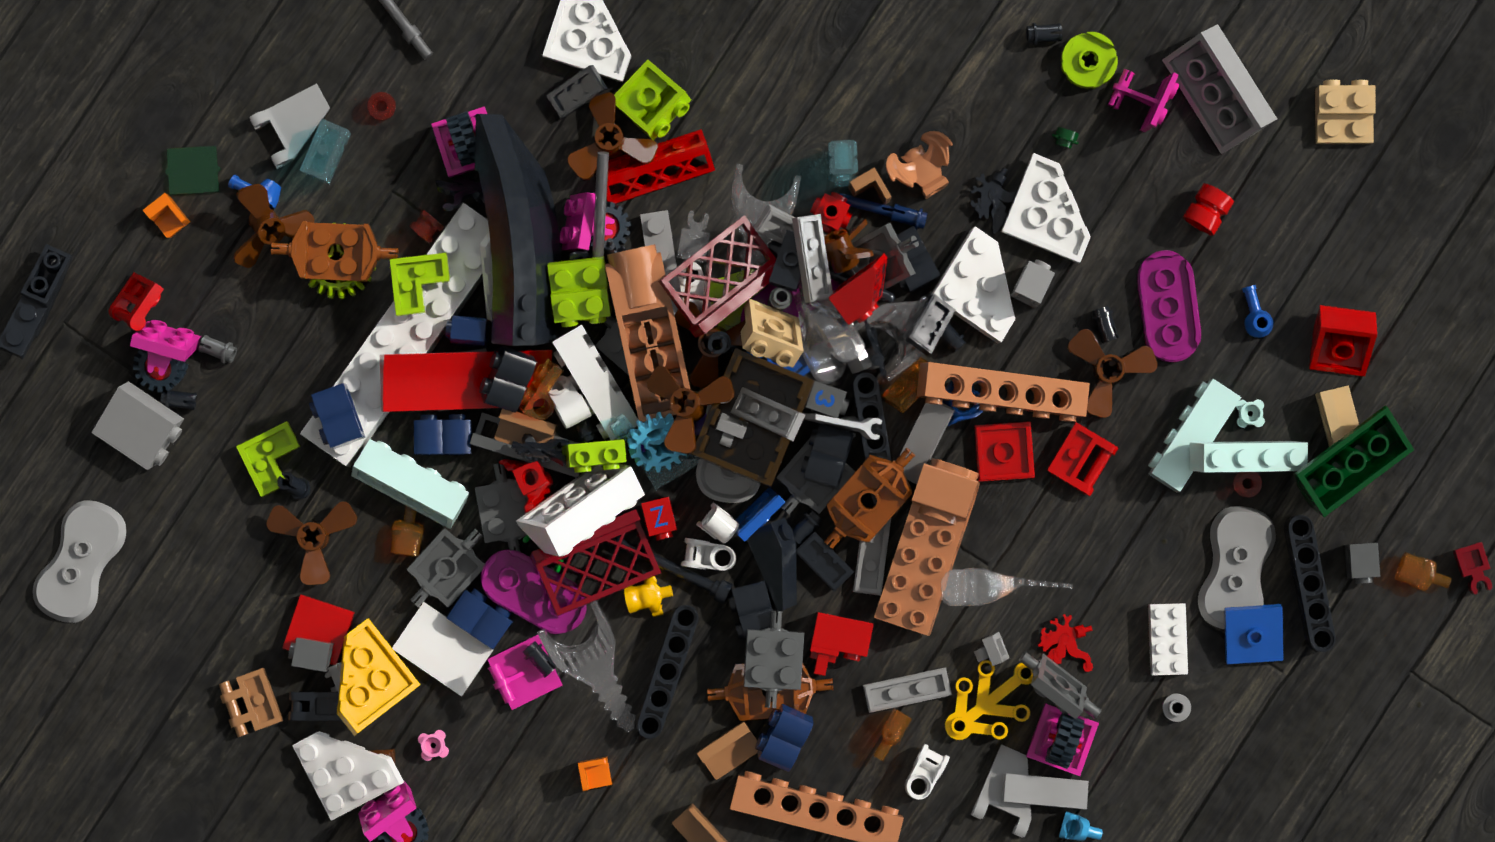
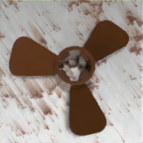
M605 93L593 98L589 103V108L599 125L595 132L596 142L571 153L568 157V164L577 176L582 180L591 179L597 170L598 152H608L609 159L617 158L625 153L642 164L651 163L658 150L657 143L652 139L624 138L622 130L615 124L616 98L614 94ZM610 135H614L617 143L612 146L611 142L607 141L604 145L602 141L605 142Z
M253 184L239 189L237 198L251 212L249 225L255 234L234 253L233 259L237 264L245 268L254 266L264 243H278L284 235L294 238L303 221L314 223L313 215L307 210H302L279 218L273 209L269 207L268 193L263 185ZM266 223L268 227L263 229L262 227Z
M866 218L848 232L845 229H840L824 236L827 259L835 273H842L854 268L859 263L860 258L874 256L871 249L855 248L851 242L868 224Z
M689 301V310L694 317H697L701 311L695 302ZM680 310L675 313V321L689 330L691 325ZM745 320L727 331L722 327L714 326L706 334L699 337L698 347L703 355L690 376L692 385L705 388L719 378V356L721 354H714L713 351H710L705 339L709 340L714 332L723 331L730 336L731 345L742 346L741 330L746 324Z
M1089 329L1081 330L1068 343L1070 353L1094 365L1093 373L1098 383L1088 398L1087 412L1101 418L1111 415L1112 384L1120 380L1124 373H1152L1157 369L1154 352L1148 346H1143L1122 359L1113 354L1105 355L1094 334ZM1108 362L1110 367L1115 365L1118 372H1113L1111 374L1112 377L1107 378L1102 371L1103 363Z
M657 366L647 381L648 390L670 400L671 410L677 415L664 440L666 448L684 454H690L696 449L694 421L700 420L705 415L707 405L728 403L734 397L732 382L725 376L718 378L698 393L688 388H680L667 368L663 366ZM687 398L690 401H694L693 408L686 406V412L682 411L684 409V401Z
M339 502L321 523L308 522L303 524L284 506L277 505L269 515L267 528L271 532L296 536L299 545L306 549L300 573L302 583L306 585L325 584L330 579V572L321 549L325 548L328 544L329 534L353 527L357 522V515L349 503ZM317 529L320 535L316 536V540L319 542L313 546V543L308 542L307 538H305L306 532Z

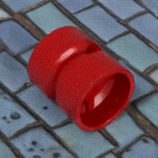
M1203 183L1195 196L1197 203L1190 204L1183 219L1196 229L1214 236L1222 223L1220 216L1227 215L1234 200L1218 188Z

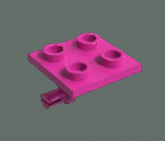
M1124 69L1119 82L1115 83L1112 88L1114 93L1108 106L1112 107L1114 105L1113 108L1118 110L1124 95L1150 106L1140 130L1146 132L1151 128H1156L1158 124L1161 125L1168 110L1164 108L1169 98L1173 99L1178 90L1179 84L1176 83L1179 75L1172 73L1163 79L1155 98L1128 88L1135 74Z
M539 635L487 659L491 666L488 669L495 681L493 686L495 690H499L505 704L509 703L511 710L563 685L555 669L544 678L529 659H524L523 651L532 642L536 641L538 645L540 643L543 645ZM543 645L541 648H542V649L544 650V652L548 655V653H547V651H546V649H545V647H544V645Z

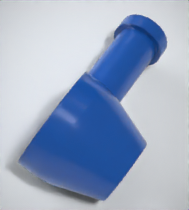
M233 175L228 187L239 190L251 184L239 179V176ZM265 179L260 184L266 188L269 207L274 210L279 201L281 187L276 182Z
M1256 285L1242 288L1250 313L1245 318L1244 326L1250 336L1262 338L1271 332L1273 319L1268 312L1261 310L1255 290L1257 289ZM1258 318L1265 320L1264 328L1257 326Z

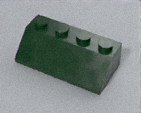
M1384 406L1295 472L1296 484L1309 506L1323 517H1326L1413 452L1414 448L1389 408Z

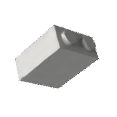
M128 381L117 388L92 433L146 470H149L155 465L160 466L169 454L166 449L170 442L174 443L182 432L180 425L184 418Z

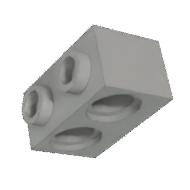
M1037 259L1035 262L1029 261L1025 265L1010 297L1033 308H1037L1041 304L1055 273L1050 271L1051 266Z

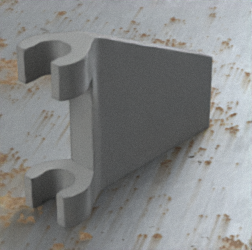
M316 83L266 110L255 113L249 118L255 130L262 128L269 122L273 126L285 150L271 156L275 167L279 169L295 159L328 113L330 107Z
M802 413L805 415L804 420L832 426L848 432H860L866 439L877 440L880 436L871 432L873 424H882V420L879 418H866L863 421H858L853 416H844L838 419L818 414Z
M1001 744L971 815L978 819H983L988 805L1018 817L1012 834L1023 838L1031 822V807L1027 804L1002 802L1003 775L1005 773L1028 775V759L1026 755Z

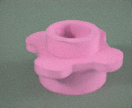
M437 730L434 734L429 735L422 733L418 737V742L421 744L423 751L421 757L425 761H430L432 757L440 756L444 758L448 755L449 749L445 746L444 742L446 735L442 730ZM431 743H435L436 747L432 748Z

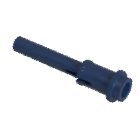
M840 193V195L847 198L846 203L852 208L890 217L892 222L914 226L916 230L918 228L924 229L928 213L923 212L922 208L915 210L898 204L892 207Z

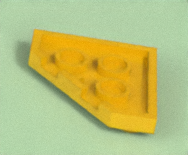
M369 618L350 631L344 637L337 715L355 736L421 685Z

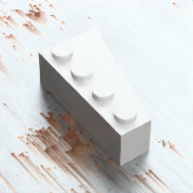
M580 325L553 341L557 349L553 353L561 367L565 365L568 367L571 375L567 378H569L577 391L581 389L591 415L595 413L600 423L596 427L604 440L608 437L611 441L618 440L628 434L630 429L638 428L636 423L638 418L584 327Z

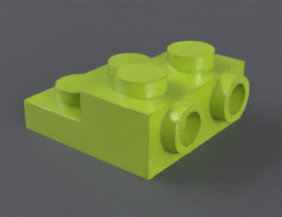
M649 60L614 94L616 107L652 140H655L657 136L659 138L665 136L670 130V123L676 116H684L688 112L689 103L691 102L687 93Z
M604 256L548 263L554 323L561 322L562 327H572L578 325V320L589 319L591 324L605 322L606 317L611 316L612 307Z
M624 439L562 446V454L566 456L567 468H574V473L591 472V466L602 465L603 470L620 469L619 463L626 462Z

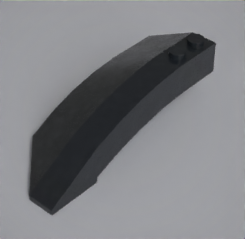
M476 114L475 171L479 173L485 200L492 255L491 343L510 346L553 343V341L561 337L562 326L561 322L554 323L547 265L552 262H561L562 256L555 206L546 173L503 115Z

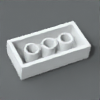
M1186 603L1148 604L1150 675L1188 674Z

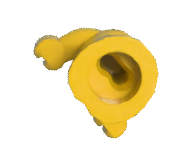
M654 576L644 580L643 585L625 588L624 594L629 613H634L638 610L649 608L653 617L663 615L661 601L663 598L673 596L671 585L659 587Z

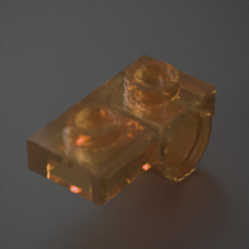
M919 357L881 395L884 401L904 413L919 398L917 397L920 363L928 361Z
M547 359L544 364H540L534 372V380L525 389L519 409L531 418L544 420L549 418L554 411V403L547 394L563 372L555 362ZM545 399L544 405L541 408L533 409V404L536 400Z

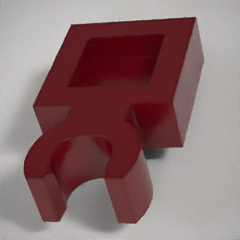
M1482 542L1453 550L1461 577L1470 576L1471 580L1468 587L1471 594H1478L1476 584L1479 581L1484 583L1486 590H1491L1492 582L1483 573V571L1491 568Z

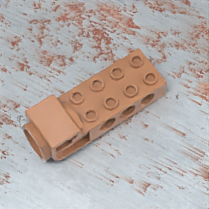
M654 244L608 254V263L605 264L638 419L646 422L647 414L653 419L656 418L657 412H661L663 418L669 413L672 416L676 415L671 410L670 400L650 392L647 388V381L657 366H663L667 368L680 388L690 389L671 298L658 282L666 276L661 252L657 253L656 245ZM687 398V399L684 401L685 404H684V409H683L682 411H683V412H686V411H685L686 406H690V407L693 408V407H694L693 401H690V400H688V398Z
M932 458L930 465L924 463L874 618L930 636L980 485L979 481H977L979 473Z

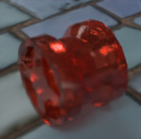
M423 209L419 213L420 217L418 220L411 222L409 227L430 244L433 241L434 234L441 232L444 227Z

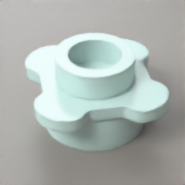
M1257 399L1254 402L1240 400L1237 403L1236 408L1239 410L1237 424L1239 427L1245 428L1247 425L1263 426L1265 423L1263 418L1264 403L1261 400ZM1249 411L1253 412L1252 416L1248 415Z

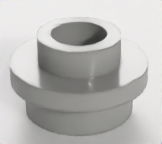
M1176 693L1169 695L1164 700L1162 709L1166 718L1174 722H1181L1189 716L1191 704L1186 696ZM1176 702L1182 705V710L1179 713H1174L1172 710V706Z

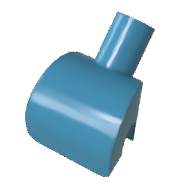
M1066 812L1059 838L1084 841L1089 837L1100 840L1103 831L1102 829L1090 826V822L1086 818Z

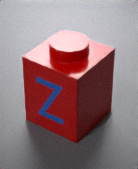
M666 497L641 503L649 537L656 536V541L673 537L672 531H676L677 526L670 498Z

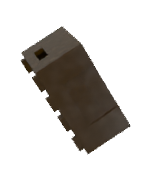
M735 348L724 374L732 382L734 397L728 403L711 405L696 441V449L691 454L703 461L771 488L790 440L730 412L742 387L802 413L815 381ZM725 413L748 422L747 427L753 430L752 437H743L741 439L734 436L730 448L719 444L724 433L716 429L721 414Z

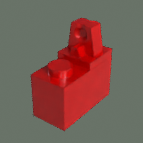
M817 612L810 647V658L817 659L814 674L825 676L828 662L835 663L839 651L844 652L843 658L860 661L861 656L867 657L874 624Z

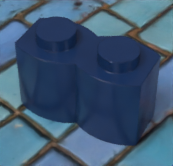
M453 316L452 321H447L446 338L454 346L488 349L490 321L487 318Z
M342 383L312 394L313 402H310L309 405L314 418H320L323 428L319 429V434L324 445L329 444L331 449H336L366 438L347 384Z
M464 414L448 415V420H437V415H420V420H414L415 455L472 454V445L470 444L472 421L465 420Z
M475 588L472 592L465 590L447 616V619L494 650L513 622L509 618L511 613L498 604L495 608L487 604L485 601L488 597Z
M781 704L778 710L774 709L771 712L767 723L770 728L766 734H760L755 749L758 750L759 760L789 772L811 732L813 717Z

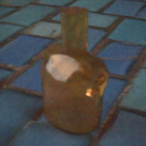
M408 506L405 507L404 520L393 522L390 553L419 557L424 526L422 523L415 521L416 511Z
M1406 552L1402 555L1395 574V580L1407 583L1423 591L1428 590L1432 583L1448 588L1451 583L1450 577L1436 573L1437 564L1435 561L1417 557Z
M894 708L882 728L883 740L873 756L883 761L891 747L900 742L912 719Z

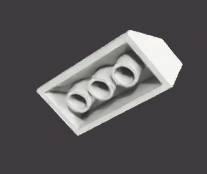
M619 464L620 469L603 470L602 465L592 466L591 472L582 473L578 478L572 480L516 520V522L544 553L561 557L569 554L573 550V546L580 541L591 538L594 535V531L602 525L613 522L616 518L615 516L620 512L635 506L637 500L645 494L631 466Z

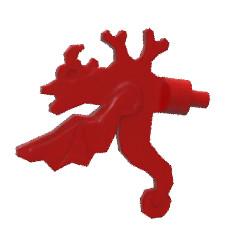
M1063 614L1065 619L1064 625H1060L1057 618L1054 621L1050 620V624L1056 625L1057 629L1054 632L1049 630V633H1046V628H1042L1041 642L1038 644V647L1044 646L1042 650L1046 652L1052 645L1057 644L1055 648L1050 649L1047 654L1048 658L1056 664H1061L1067 649L1071 656L1082 658L1086 661L1083 663L1085 672L1092 671L1093 664L1089 654L1078 649L1075 640L1086 636L1087 632L1093 631L1092 626L1084 627L1082 624L1069 627L1072 616L1066 617L1065 614Z

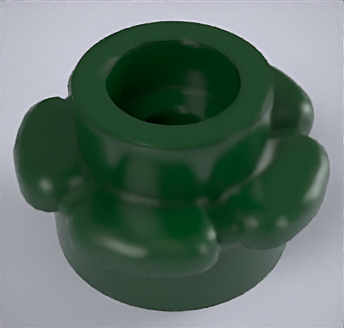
M1057 127L1056 133L1052 134V137L1056 139V145L1071 149L1072 144H1079L1077 142L1079 133Z

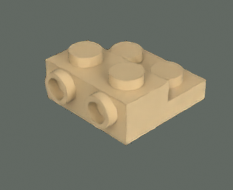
M1324 80L1323 85L1315 88L1316 144H1373V115L1376 113L1375 85H1368V80H1353L1351 85H1340V80Z
M748 299L744 306L746 324L741 330L742 348L755 357H766L781 367L789 366L793 368L803 353L799 318L755 300Z

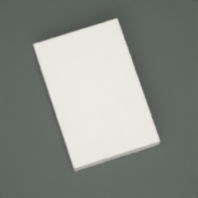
M425 602L422 603L392 647L394 651L460 696H463L493 652V649L455 625L445 615Z

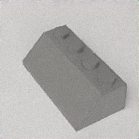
M1218 24L1201 32L1162 60L1171 74L1176 73L1179 75L1176 83L1179 84V88L1221 154L1277 120V117Z

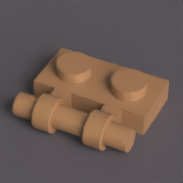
M265 668L237 677L240 689L233 691L230 681L219 684L222 692L220 696L223 704L226 703L231 717L229 723L231 728L234 727L237 737L248 734L245 726L246 722L252 721L254 730L257 731L283 721ZM243 697L248 713L243 715L236 699Z

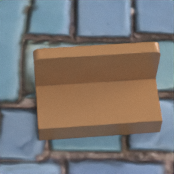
M875 167L849 183L848 188L854 197L874 187L883 204L886 205L891 200V195Z
M502 409L495 440L512 445L513 441L523 444L522 437L526 433L533 435L537 443H547L550 439H554L558 425L517 411L514 413Z
M743 721L698 751L697 755L717 780L757 753L758 750L755 749L757 739L745 721Z
M693 803L672 822L674 827L688 842H728Z

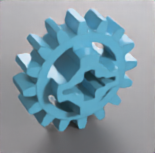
M657 412L656 418L653 419L647 414V421L644 423L637 420L638 429H630L632 438L627 439L630 448L628 450L631 458L635 459L637 466L643 464L646 471L655 466L656 471L660 472L661 466H666L670 470V463L673 461L680 464L679 455L687 456V454L667 449L664 444V440L674 422L671 413L663 418L661 412ZM641 444L646 449L645 453L641 450Z

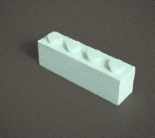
M1214 379L1209 380L1208 383L1203 381L1194 394L1197 400L1192 407L1186 406L1179 417L1182 423L1177 431L1173 428L1164 440V443L1167 444L1162 454L1157 452L1148 465L1152 468L1149 475L1176 493L1182 490L1193 471H1189L1190 442H1213L1241 399L1239 395Z
M369 439L352 470V477L449 529L452 528L469 495V492L456 481L449 482L443 479L436 470L432 468L425 469L419 466L410 456L405 454L399 455L393 452L390 446L381 441L375 442Z
M1190 442L1189 471H1298L1308 463L1307 442Z

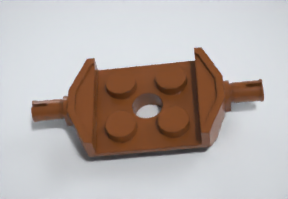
M303 221L292 242L289 244L272 242L271 244L272 248H279L271 249V255H289V257H292L301 279L367 282L378 261H381V259L398 258L397 254H399L398 248H381V246H378L369 224H333ZM333 245H341L344 249V254L339 260H332L329 257L328 252Z
M905 448L896 461L869 455L837 494L828 501L827 508L836 525L835 530L824 540L827 545L830 543V548L833 549L843 536L870 542L912 495L913 491L904 473V467L915 457L913 452L909 454L910 449ZM865 493L874 494L877 504L873 507H865L861 502L862 495Z
M802 663L801 690L784 689L779 691L777 694V708H772L771 704L770 708H766V697L763 695L762 689L744 687V664H735L728 686H725V688L707 689V694H716L708 696V701L722 699L729 701L740 721L768 719L774 709L778 710L781 704L806 714L813 693H816V691L833 690V685L824 686V684H832L833 680L832 678L812 679Z

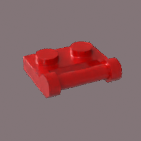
M134 272L110 306V317L117 321L126 322L129 328L135 331L142 330L146 324L145 316L151 308L157 305L164 288ZM129 303L135 305L132 312L127 311L126 307Z
M1075 422L1046 471L1090 497L1094 491L1093 485L1111 455L1115 456L1119 448ZM1097 445L1102 450L1082 482L1076 477L1094 446Z

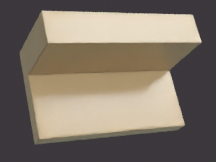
M1349 385L1315 394L1329 447L1359 425Z

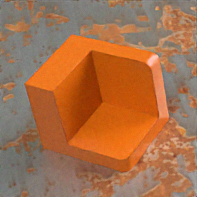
M166 193L143 209L148 218L155 222L167 238H171L190 223L181 209Z
M607 756L578 763L583 791L612 785Z

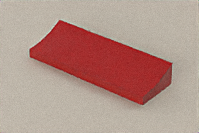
M552 350L520 351L534 356L536 365L519 407L550 406V396L546 390V385L551 379ZM494 352L380 355L381 412L499 408L484 403L481 393H479L483 378H488L492 371L490 360Z

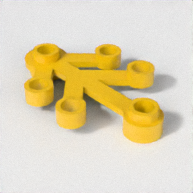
M989 660L981 661L977 666L979 682L976 705L968 712L967 697L972 691L973 684L970 679L965 677L959 678L955 683L957 690L955 712L946 719L945 730L947 734L956 740H963L971 733L992 735L996 739L1005 738L1008 728L1004 723L995 722L993 725L974 721L983 714L1011 717L1020 722L1026 721L1030 716V710L1027 706L1022 704L1007 706L998 705L997 703L1019 685L1030 684L1033 673L1031 672L1030 677L1027 679L1022 678L1021 670L1028 667L1020 662L1014 668V675L989 694L990 679L995 671V666H992ZM984 663H989L991 666V671L988 674H984L981 671V666ZM965 680L969 683L967 691L959 689L961 681ZM1018 708H1024L1026 710V716L1024 718H1018L1016 716V711ZM958 720L963 721L965 724L962 731H956L954 728V724ZM997 725H1001L1004 728V733L1001 736L994 734V728Z

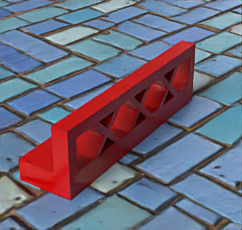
M702 129L658 143L657 153L649 164H642L627 154L610 159L608 161L607 201L616 204L715 171ZM705 155L707 164L698 167L689 165L693 158ZM675 165L680 167L674 175L668 176L663 174L668 166ZM649 174L653 176L647 184L642 185L636 182L641 175ZM617 183L626 185L623 192L611 195L609 186Z

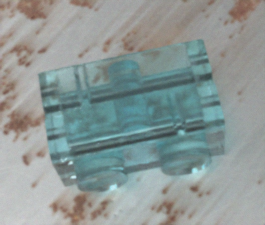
M321 119L300 171L306 176L330 185L345 148L343 146L347 144L351 133L349 130Z
M842 140L828 143V180L834 182L835 186H849L850 181L857 178L858 159H856V141Z

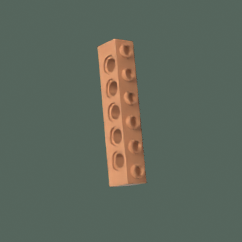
M925 362L920 363L917 397L926 398L925 403L942 405V401L945 400L952 401V407L969 408V404L979 405V410L996 412V407L1006 408V414L1023 415V411L1033 412V417L1049 419L1050 414L1060 415V421L1076 422V417H1086L1090 383ZM948 378L954 384V389L951 393H948L944 386ZM974 382H977L981 388L978 397L972 393ZM1002 385L1007 389L1005 400H1002L999 396V388ZM1028 389L1032 390L1034 394V400L1031 404L1027 402L1025 397ZM1055 392L1059 394L1061 399L1058 407L1052 402Z
M745 771L744 776L738 774L730 806L731 810L858 842H898L904 819L903 816L898 815V809L888 806H882V810L870 808L871 802L855 799L854 803L843 801V795L827 792V796L815 794V788L800 785L799 789L788 787V781L772 778V782L761 780L762 775ZM760 788L767 789L771 794L770 800L764 804L758 803L754 799V793ZM793 795L797 798L798 805L794 810L789 811L782 807L781 802L785 796ZM815 802L824 804L825 813L821 817H813L809 813L811 804ZM842 809H848L853 813V818L848 824H841L837 821V814ZM869 816H876L880 819V826L875 831H868L864 827V822Z

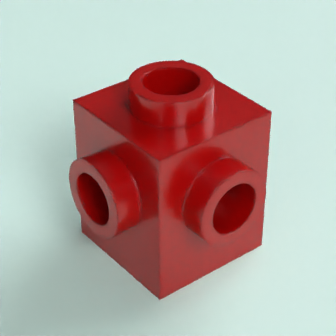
M832 192L831 195L825 193L822 199L817 197L810 211L814 215L821 214L823 232L827 234L840 230V227L846 229L852 217V214L848 212L850 205L846 203L847 198L838 193ZM827 208H835L837 214L833 217L828 216L826 213Z

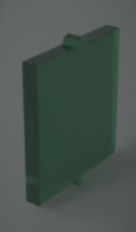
M217 146L167 149L168 169L165 172L169 176L170 195L219 192L218 172H220L221 168L218 166Z

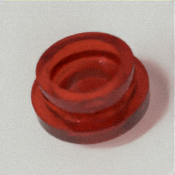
M385 92L375 93L368 101V111L377 120L389 119L396 110L395 100L390 94ZM380 102L387 103L385 111L377 110V105Z
M1239 472L1234 478L1233 485L1235 491L1240 496L1249 498L1260 492L1262 480L1257 472ZM1245 478L1252 481L1250 489L1243 487L1242 482Z

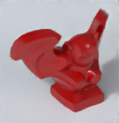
M512 459L499 461L501 465L505 466L507 471H513L522 494L528 497L526 504L523 506L525 514L546 500L544 495L550 493L553 480L551 475L545 472L543 466L538 461L532 463Z

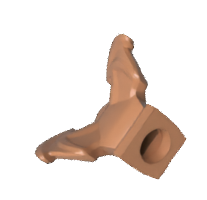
M929 131L922 135L921 141L928 145L926 153L922 145H919V147L910 149L901 157L907 163H901L895 153L890 154L886 160V170L892 181L897 179L910 188H913L914 183L922 187V194L925 199L944 189L949 183L947 178L942 176L941 166H948V146L953 144L946 135L938 131Z

